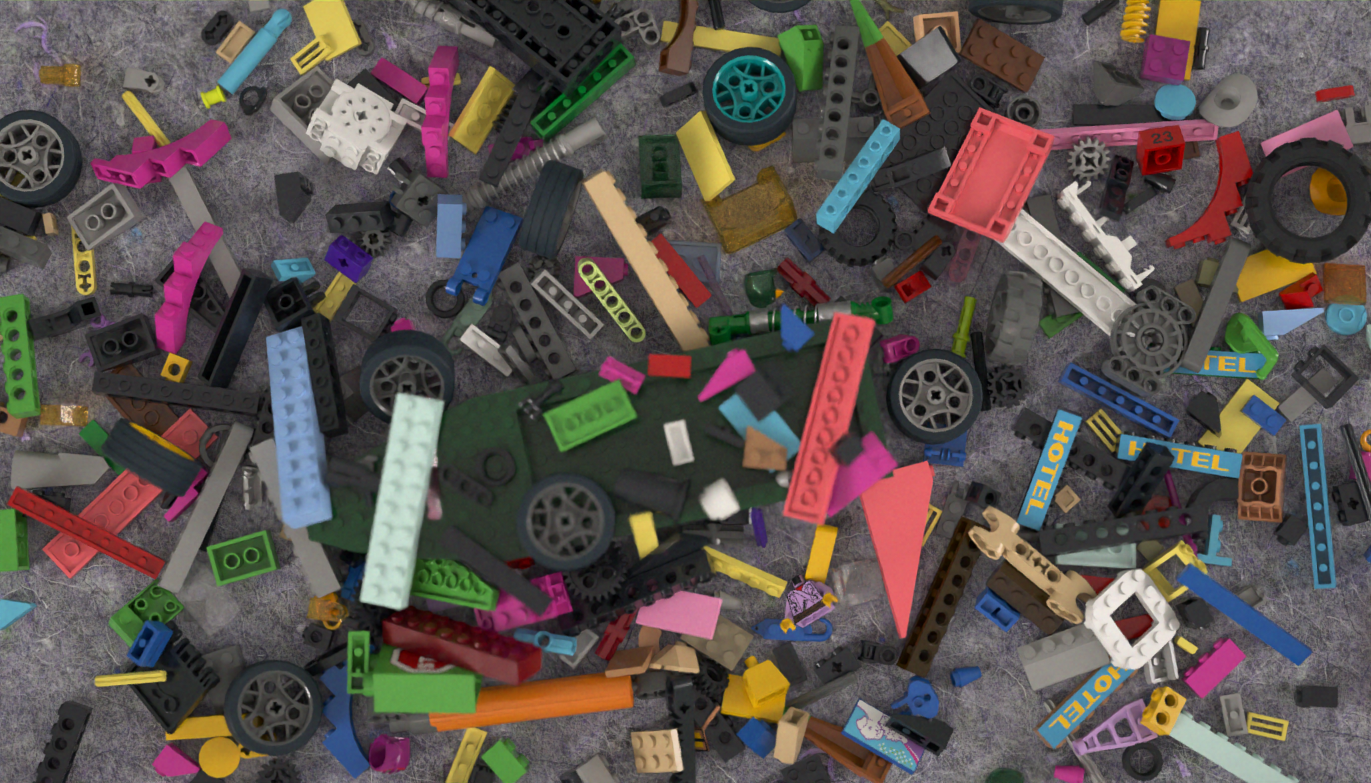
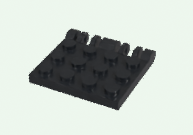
M171 620L165 625L173 631V634L154 667H142L133 662L125 672L166 671L167 679L163 682L128 685L167 734H173L206 694L221 681L220 676L213 672L214 670L211 666L206 667L199 675L197 674L207 661L203 657L200 658L201 653L193 644H190L187 637L180 640L176 646L173 644L180 639L183 632Z

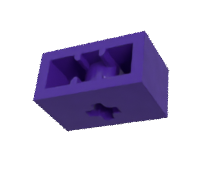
M341 234L330 244L324 261L354 283H357L368 273L374 258Z

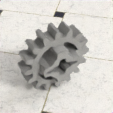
M1087 136L1086 141L1079 138V144L1072 143L1073 150H1067L1070 156L1065 159L1069 162L1067 167L1069 170H1072L1073 176L1078 174L1079 180H1082L1085 176L1086 180L1090 181L1091 176L1098 179V173L1105 174L1102 169L1109 168L1106 161H1110L1111 158L1109 155H1106L1110 151L1108 148H1104L1105 143L1103 141L1099 143L1096 137L1091 141L1090 137ZM1078 154V160H1077L1076 163H1075V158H1076V155ZM1083 155L1091 158L1093 163L1091 161H1088L1087 159L1085 160V157Z

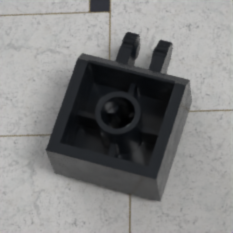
M291 277L268 291L264 305L280 333L301 327V318L317 313L314 305L322 301L326 295L323 291L310 297L309 295L321 287L318 281L304 286L297 277Z

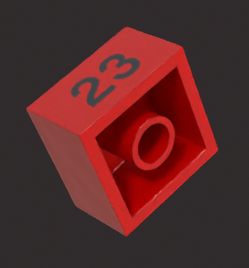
M1179 125L1139 131L1136 160L1142 176L1182 169L1185 140Z

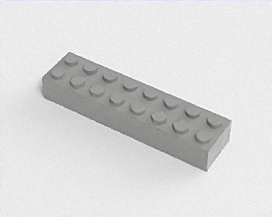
M275 436L252 446L249 456L253 464H257L260 470L257 471L262 483H266L268 488L266 490L267 496L270 501H274L277 507L275 509L276 516L281 520L282 509ZM283 521L285 525L283 528L284 533L288 539L291 538L294 544L292 546L293 553L302 562L300 567L304 576L308 575L310 579L309 587L312 594H316L320 598L341 589L344 585V579L329 546L309 540L306 526L293 529Z

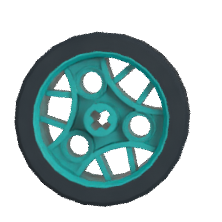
M758 47L734 49L718 58L707 71L702 90L704 106L710 123L719 136L738 145L755 146L776 139L791 124L797 106L796 84L789 65L780 56ZM758 73L761 74V77L750 76V74ZM734 82L740 83L737 86H731ZM766 89H773L772 92H765ZM731 99L733 105L720 107V103ZM767 107H770L773 110L768 115L763 113ZM742 113H749V114H750V115L747 116V117L741 116Z

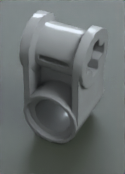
M126 67L123 88L151 93H159L164 89V80L155 73ZM156 80L155 84L150 85V82Z

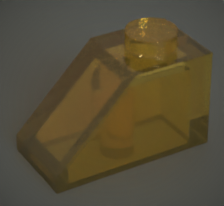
M41 404L40 425L86 427L88 425V407Z

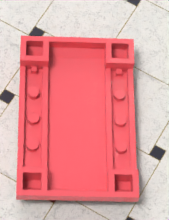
M979 107L971 123V129L939 192H936L928 208V213L1004 243L1051 151L1054 136Z

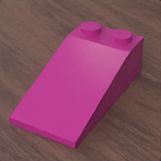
M870 432L861 439L863 442L862 446L866 450L849 467L838 465L827 508V513L830 517L898 465L873 432Z

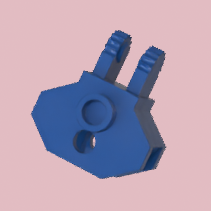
M918 675L909 678L907 691L903 693L904 696L891 703L892 709L899 708L906 703L909 707L898 714H913L914 716L919 714L929 719L938 714V695L929 680Z

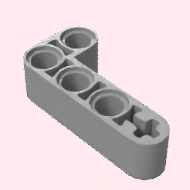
M644 8L638 9L614 21L619 26L624 23L630 25L628 31H621V41L639 34L647 48L652 49L659 45L660 32L649 10ZM644 15L647 16L649 20L648 22L642 24L638 22V18ZM648 34H655L657 36L656 40L653 42L647 41L646 36Z

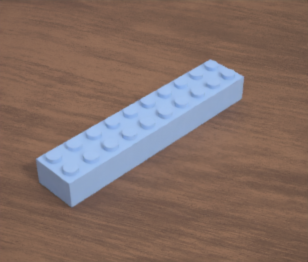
M302 326L266 337L282 520L293 529L332 519L329 485L325 484L327 463L324 435L319 430Z

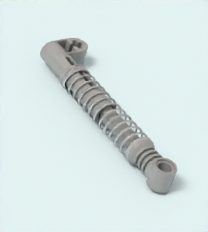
M593 117L566 134L561 133L557 135L555 140L550 139L549 144L543 143L542 148L536 147V151H530L528 156L523 155V159H516L517 166L509 163L510 170L506 169L507 171L504 173L498 188L487 183L484 184L483 181L482 186L477 182L472 184L467 194H462V201L466 203V212L470 213V209L473 211L475 208L488 206V199L491 203L493 201L490 197L496 195L499 199L500 197L497 193L503 191L504 195H506L504 189L507 187L513 191L511 185L514 183L520 187L517 181L523 179L526 183L528 178L531 177L533 179V176L537 173L540 175V171H542L548 160L552 159L561 162V159L573 156L574 152L587 144L594 146L605 140L608 135L599 119Z

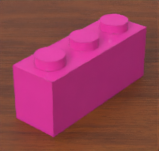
M1219 638L1212 645L1214 648L1209 653H1203L1198 658L1199 662L1194 667L1190 666L1184 671V677L1181 680L1197 697L1203 699L1246 657L1230 638Z

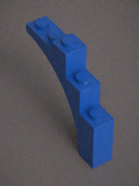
M374 642L370 645V655L378 648ZM347 658L342 663L343 668L336 664L322 672L323 675L320 677V680L336 696L334 698L331 695L323 703L325 706L323 714L337 728L336 730L334 728L330 729L324 735L326 739L322 743L356 779L370 764L368 755L363 750L357 737L353 722V694H347Z

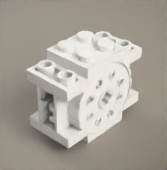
M336 79L319 108L313 113L306 134L313 140L322 143L320 150L325 155L335 158L345 167L356 170L358 165H360L366 171L377 175L389 153L397 144L408 120L391 111L393 103L359 83L354 89Z

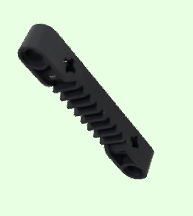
M689 674L669 676L665 682L666 706L671 712L669 717L673 719L669 725L673 729H677L683 770L671 772L673 775H671L669 783H696L693 682Z

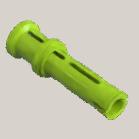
M969 296L964 297L956 333L952 335L953 343L951 347V352L960 355L964 359L966 358L967 342H970V336L968 335L977 299Z

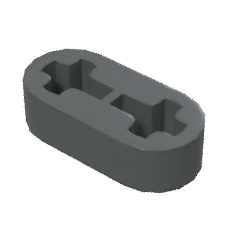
M358 19L352 20L354 25L362 26L359 29L361 36H359L360 41L364 39L367 45L370 44L366 52L363 49L360 50L362 44L355 48L361 56L368 57L374 52V43L364 23Z
M521 325L511 329L527 361L531 363L538 359Z

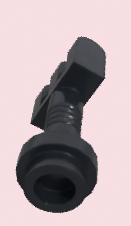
M557 378L551 379L548 382L550 386L535 399L528 395L519 403L521 407L527 403L530 404L524 410L526 414L532 409L535 410L530 415L531 420L544 411L540 405L555 392L557 394L562 392L564 386Z
M346 550L340 554L339 559L355 569L364 563L363 556L367 553Z

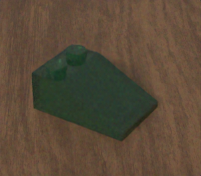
M677 135L638 136L641 199L681 198L682 177Z

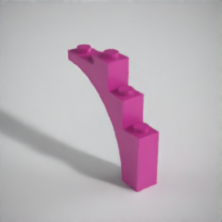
M438 46L428 67L430 86L425 95L426 117L421 126L422 144L425 145L427 177L447 178L449 175L448 127L453 85L459 67L458 46Z
M204 221L188 243L183 241L174 252V273L164 284L165 302L155 314L158 348L176 355L186 342L187 316L193 292L208 256L223 235V228Z

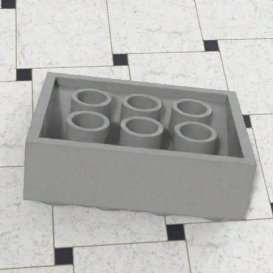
M316 66L274 97L270 110L327 166L335 158L325 155L320 150L322 143L313 140L306 134L313 113L319 108L334 83Z

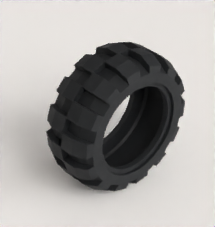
M1316 137L1300 138L1298 141L1286 142L1275 148L1268 156L1262 159L1254 170L1245 198L1249 226L1256 239L1258 238L1265 248L1277 257L1280 256L1294 263L1319 264L1345 254L1366 233L1371 222V176L1367 173L1363 161L1355 153L1352 154L1343 148L1344 145L1332 140H1318ZM1302 166H1316L1328 170L1339 179L1346 192L1347 209L1341 224L1335 230L1323 236L1303 237L1290 232L1279 222L1273 210L1272 194L1276 182L1288 171Z

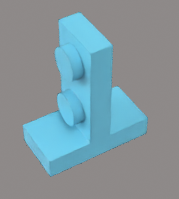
M1211 514L1208 517L1209 530L1204 554H1197L1198 559L1207 564L1231 566L1232 558L1216 556V552L1219 553L1221 546L1218 535L1219 532H1222L1223 520H1220L1221 515Z

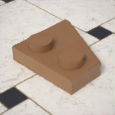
M747 426L743 466L785 471L787 449L753 427Z

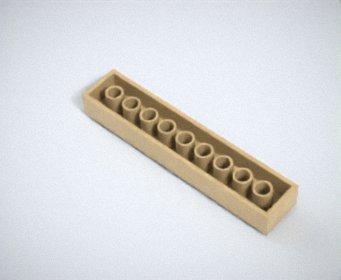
M601 168L581 180L580 182L681 350L685 352L708 347L710 338L702 327L699 328L697 326L700 322L692 310L688 311L687 306H689V303L684 295L678 294L676 291L679 286L671 275L667 276V266L661 258L657 259V249L652 242H647L645 239L647 236L645 229L640 223L636 224L634 219L637 216L630 206L626 207L624 204L626 198L619 188L615 189L613 184L616 181L610 171L607 170L605 172Z

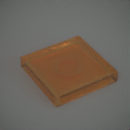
M1324 263V303L1365 305L1367 303L1365 265Z

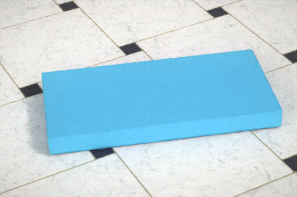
M737 394L718 407L745 441L747 426H751L786 448V461L799 451L801 442L776 411L758 423Z

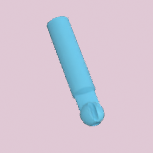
M286 9L276 10L268 23L256 33L217 83L233 95L277 42V38L283 30L291 24V13Z

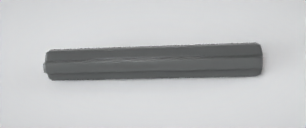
M854 672L847 673L790 700L788 707L801 709L856 683L858 678Z

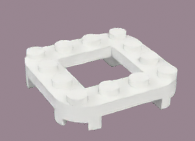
M1141 569L1119 572L1116 574L1118 577L1094 599L1088 600L1085 604L1087 607L1085 612L1086 621H1083L1085 627L1093 630L1112 657L1110 662L1115 667L1122 669L1142 667L1172 639L1180 626L1171 606L1149 575ZM1134 593L1153 621L1151 622L1152 626L1130 646L1109 615Z

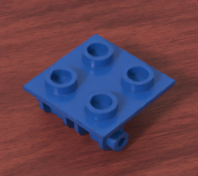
M927 422V428L932 429L930 423ZM935 423L937 429L946 428V424ZM967 431L958 438L943 444H925L923 462L928 461V463L963 467L966 459Z

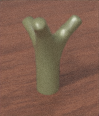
M874 0L883 8L886 20L890 19L889 11L904 13V9L897 8L886 0Z

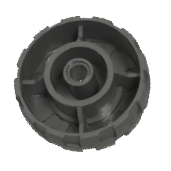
M1007 270L1002 273L992 299L986 328L985 350L988 359L1008 365H1021L1026 361L1028 352L1031 351L1034 343V334L1037 332L1038 316L1042 307L1041 295L1043 289L1041 279L1038 276L1015 270Z

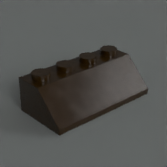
M1006 558L988 577L986 585L1047 635L1051 636L1065 620V618L1057 615L1048 607L1046 602L1050 595L1008 562Z

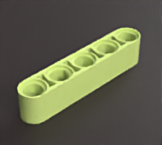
M588 257L581 259L577 265L580 276L632 342H641L646 336L643 324L597 264ZM586 264L593 266L592 270L588 273L582 271V267ZM603 280L605 284L602 288H595V282ZM615 296L617 300L614 304H608L606 302L607 298ZM628 312L629 316L627 319L621 320L619 319V314ZM638 327L641 329V332L638 335H632L631 330Z

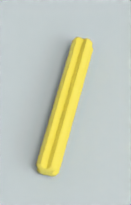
M130 90L126 91L122 95L123 100L151 136L154 135L159 147L170 144V141Z
M164 670L99 675L95 677V685L103 687L163 682L167 679V673Z

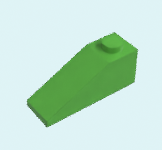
M348 631L347 694H364V673L369 671L370 662L369 631Z

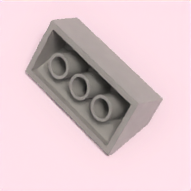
M1084 623L1017 648L1033 692L1111 664L1105 647L1091 628L1087 629Z
M599 752L577 766L576 771L584 783H621L618 775L615 772L611 773L608 766H610V763L605 755L600 756Z

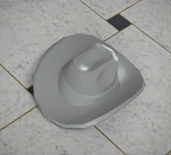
M1235 73L1225 77L1201 102L1199 106L1201 116L1216 126L1233 127L1241 124L1250 116L1256 106L1258 99L1256 85L1248 76Z

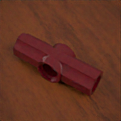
M788 257L775 269L790 284V287L800 297H804L814 308L816 304H825L831 300L816 285V281L807 272L798 268Z
M637 611L632 614L618 616L617 620L608 624L604 632L605 635L595 651L596 655L610 662L618 645L622 643L629 631V626Z

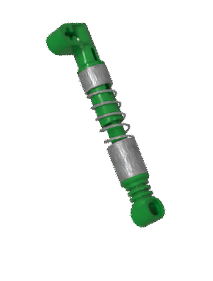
M886 296L874 298L871 304L869 302H866V304L861 302V305H859V303L849 300L845 302L816 304L815 310H811L809 305L805 306L804 311H801V308L798 306L790 309L805 325L832 320L835 312L848 315L858 314V317L873 319L877 324H888L894 318L892 301ZM774 308L773 311L758 309L746 311L745 314L710 317L708 329L711 346L731 342L732 335L736 334L754 336L781 330V310Z

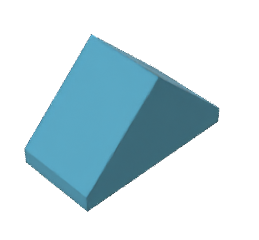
M7 598L0 599V631L5 630L37 607L36 604Z

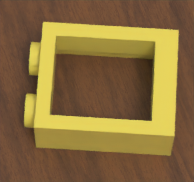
M1182 540L1142 568L1152 579L1167 602H1170L1188 590V588L1182 584L1174 589L1156 568L1157 566L1177 554L1186 566L1191 563L1205 574L1208 572L1205 564L1197 559L1193 554L1192 548Z

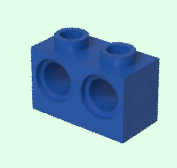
M988 586L976 598L974 608L1005 632L1020 618V612Z

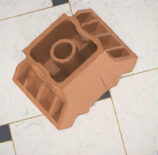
M1243 451L1238 480V519L1282 523L1287 455Z

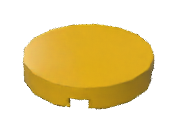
M214 737L208 740L201 747L199 753V764L202 770L215 778H225L231 775L238 768L240 762L237 745L225 737Z

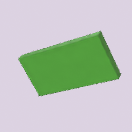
M620 379L543 414L561 452L637 417Z

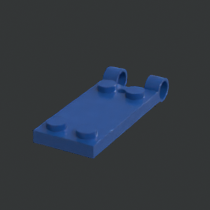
M486 206L453 277L449 279L446 285V293L457 296L465 282L479 287L474 293L473 303L485 306L522 227L523 218ZM474 274H478L476 278L472 277Z

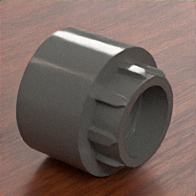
M1021 95L1009 103L1004 117L1035 128L1042 117V109L1035 98ZM1025 110L1028 118H1020L1018 111Z

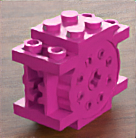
M563 571L529 580L554 598L543 616L540 617L499 587L496 588L499 590L496 611L474 608L478 626L488 631L498 632L572 612L573 609L567 586L564 583L565 578L562 575Z

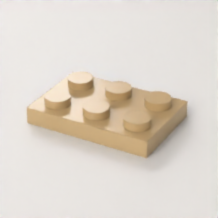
M677 729L631 732L637 773L677 772L683 770Z

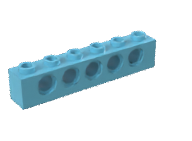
M884 119L880 122L816 213L818 225L833 234L899 142L900 128Z

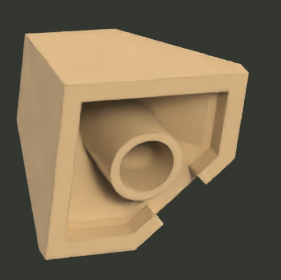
M675 641V645L668 644L652 658L648 665L649 668L699 673L694 647H687V642Z

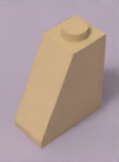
M790 707L779 720L774 758L779 759L785 764H793L797 760L810 713Z

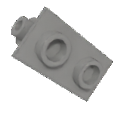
M242 466L243 506L248 510L253 509L254 505L263 506L262 482L257 471H260L259 468Z

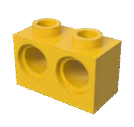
M1168 686L1157 687L1151 694L1149 705L1142 712L1143 717L1140 723L1158 735H1170L1187 699ZM1156 715H1158L1159 718L1158 723L1156 721Z

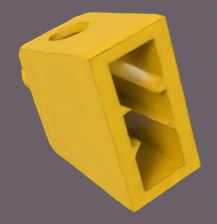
M755 656L745 660L744 663L748 669L744 671L742 679L753 708L788 692L789 681L770 660L760 664Z

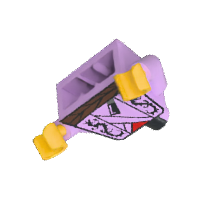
M802 575L792 578L791 581L795 589L787 593L788 600L786 602L785 618L780 623L782 630L787 633L789 628L795 630L794 622L796 625L804 628L835 609L832 602L835 601L837 603L838 599L834 596L832 588L821 582H814L812 580L805 582Z

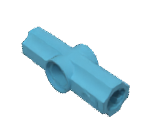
M517 628L514 633V637L517 640L531 642L533 645L542 647V652L544 653L552 652L573 656L576 652L577 639L574 637ZM549 638L548 644L541 646L542 640Z

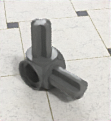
M873 73L870 75L868 87L862 90V93L852 91L851 103L858 104L859 108L867 113L875 112L880 102ZM873 99L875 103L869 104L866 100Z

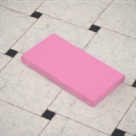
M1338 110L1260 143L1265 156H1268L1275 148L1286 142L1291 143L1300 140V138L1316 137L1318 140H1332L1344 145L1343 148L1346 150L1354 147ZM1302 166L1292 169L1285 173L1282 177H1285L1308 166Z
M653 585L651 590H656L658 586ZM679 591L674 593V596L671 598H662L655 601L656 603L652 606L640 607L636 623L638 625L712 640L723 600L716 597Z

